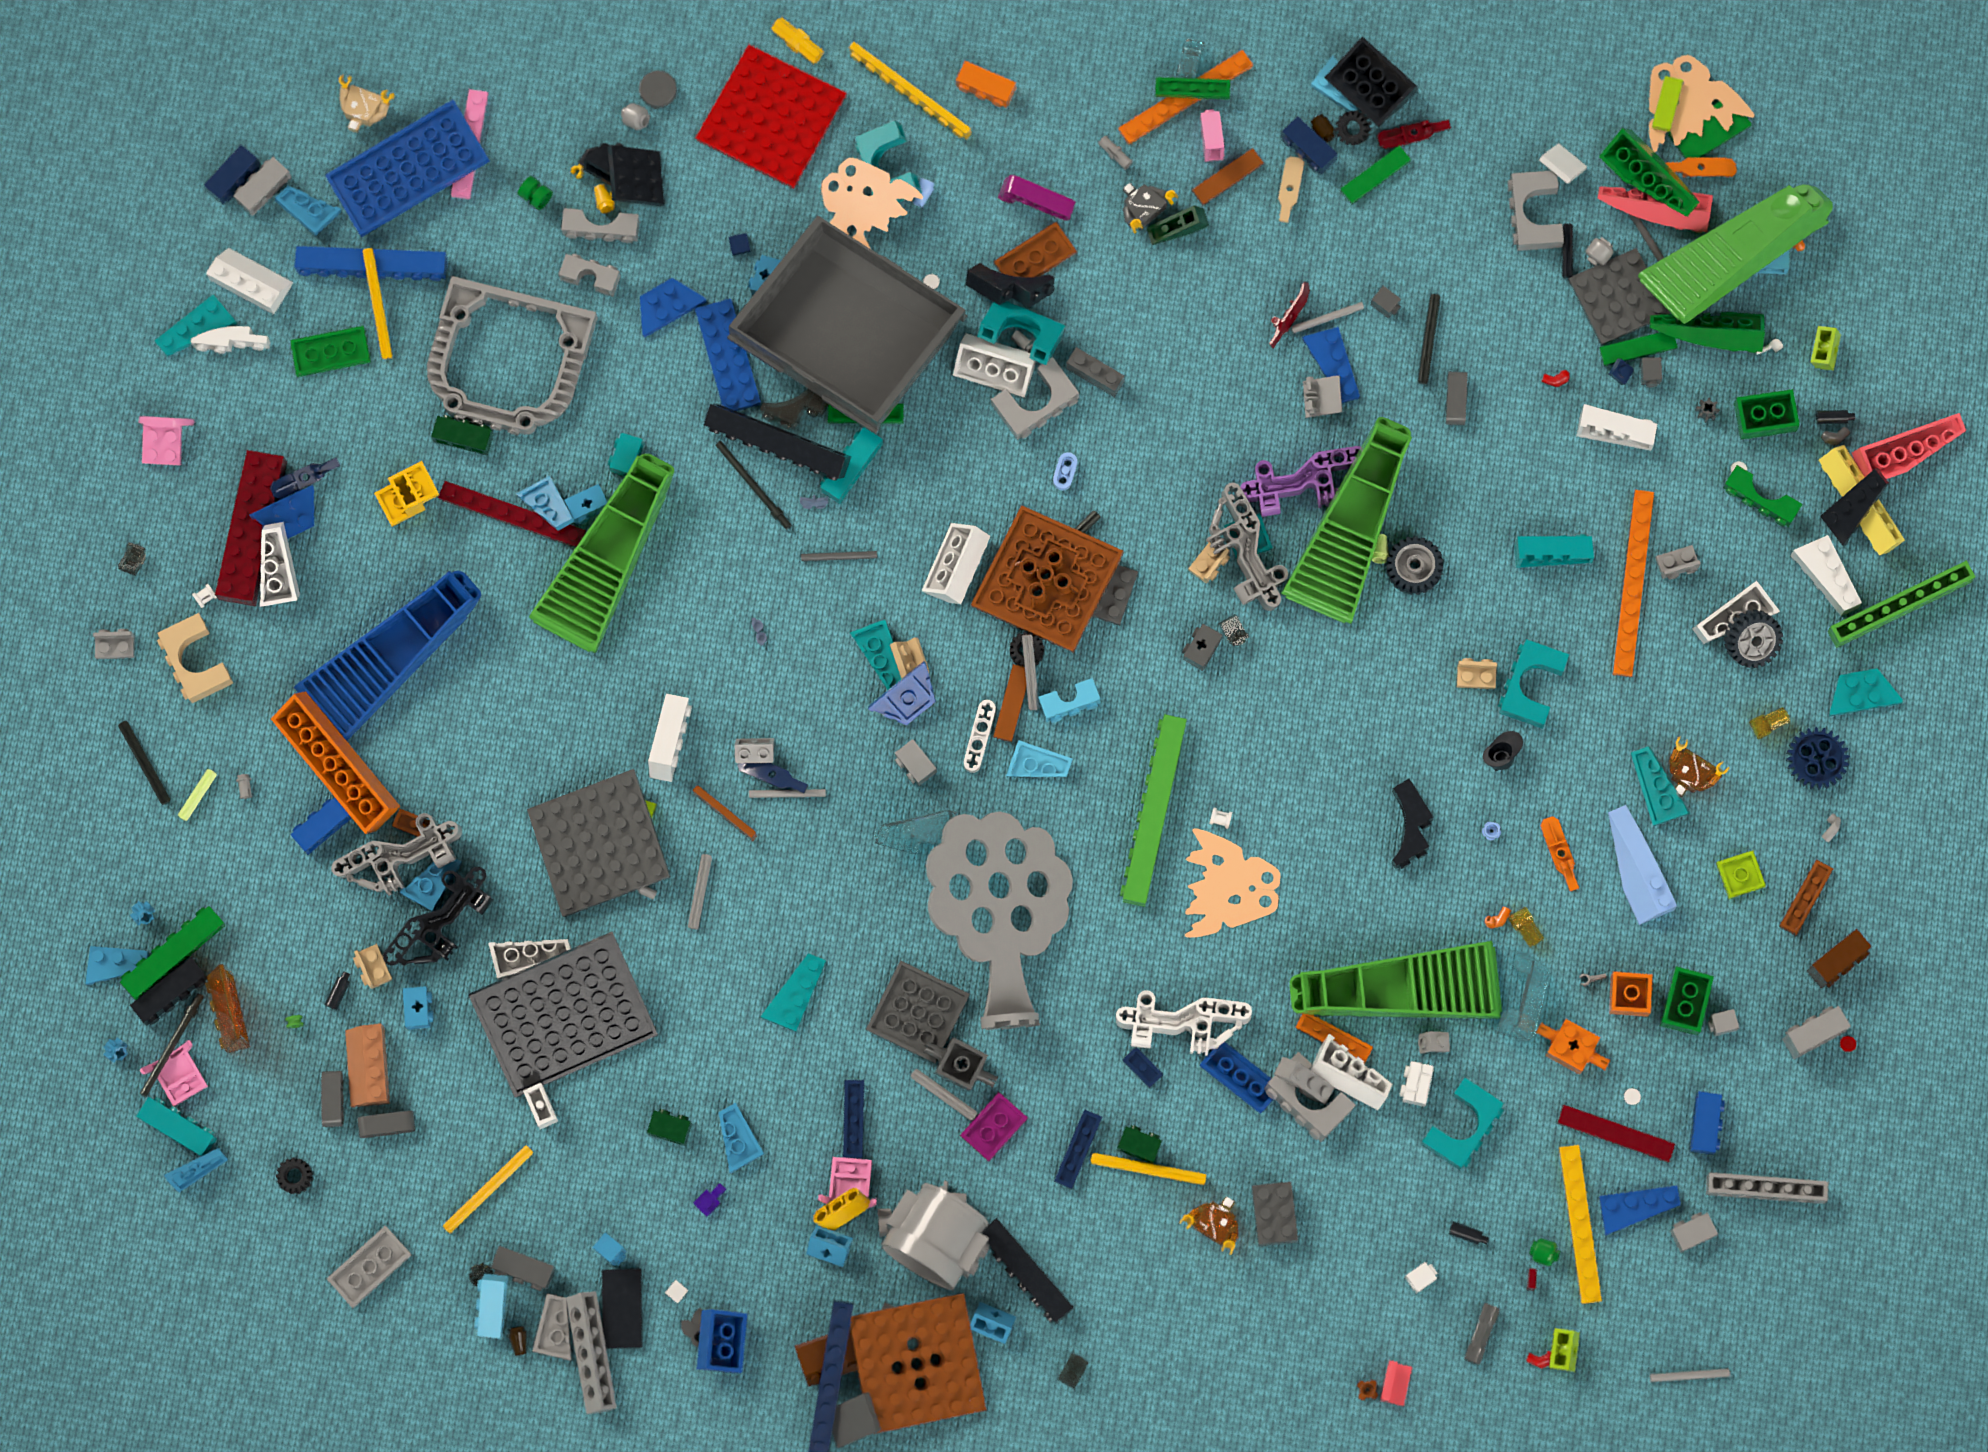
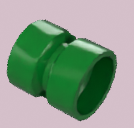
M529 176L521 184L517 194L525 201L530 200V205L535 209L541 210L550 201L553 191L545 185L541 186V182L534 176Z

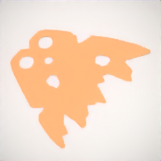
M1690 55L1676 58L1673 65L1663 63L1655 66L1652 70L1649 110L1653 114L1656 112L1664 80L1659 78V72L1667 70L1670 72V77L1683 79L1684 81L1670 131L1675 146L1680 144V141L1686 137L1688 131L1697 133L1701 137L1703 120L1710 121V116H1715L1726 131L1733 124L1732 114L1754 117L1749 106L1732 88L1723 81L1710 82L1708 68ZM1683 62H1689L1692 65V69L1689 72H1683L1680 69V65ZM1714 99H1718L1722 102L1723 107L1715 109L1711 103ZM1652 119L1649 123L1650 142L1653 151L1657 152L1658 144L1664 143L1667 131L1653 129L1652 123L1654 119Z
M855 158L846 159L839 166L838 173H831L822 182L824 205L828 211L835 212V216L830 223L848 234V226L854 225L857 232L853 238L868 248L870 247L864 237L865 230L870 232L871 226H875L888 232L887 224L889 223V217L897 218L899 215L905 216L908 213L896 199L912 201L913 197L922 199L923 196L918 190L903 180H895L890 184V176L887 172ZM854 165L856 173L851 177L847 176L845 173L846 167ZM833 180L839 183V188L835 192H831L828 189L829 183ZM849 185L853 187L851 192L847 191ZM866 186L872 189L874 193L872 196L863 194V189Z
M1194 828L1193 833L1203 849L1191 852L1186 860L1205 866L1207 871L1203 872L1204 880L1188 885V888L1194 890V895L1197 898L1191 902V906L1185 913L1187 915L1205 914L1206 916L1201 921L1192 924L1193 930L1186 933L1185 937H1201L1214 934L1221 929L1222 922L1233 928L1276 911L1279 898L1274 890L1280 884L1279 870L1259 857H1250L1245 861L1242 848L1210 832ZM1218 855L1224 859V862L1220 866L1215 865L1212 862V856ZM1264 872L1272 873L1274 879L1270 884L1262 882L1261 876ZM1250 885L1255 886L1256 889L1254 892H1251L1249 890ZM1234 895L1241 897L1240 904L1228 903V899ZM1265 895L1269 896L1272 901L1271 905L1266 908L1262 907L1259 903L1260 898Z

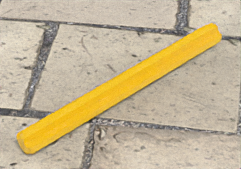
M367 248L363 250V257L381 356L383 359L392 358V351L374 252L372 248Z
M527 1145L524 1146L443 1225V1228L448 1233L455 1230L533 1154V1151Z
M1093 1153L1091 1156V1163L1095 1165L1204 1185L1206 1182V1174L1098 1153Z

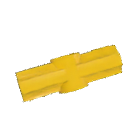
M783 17L777 19L771 28L775 34L785 41L795 53L799 52L813 65L824 54V51L814 44L803 30L796 29Z

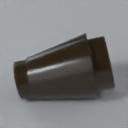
M524 1326L508 1329L509 1334L507 1335L515 1356L527 1354Z

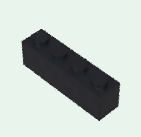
M191 957L131 1003L130 1007L146 1026L149 1024L153 1025L164 1012L169 1013L172 1011L177 1002L186 1000L191 995L190 992L195 988L200 989L203 987L208 977Z

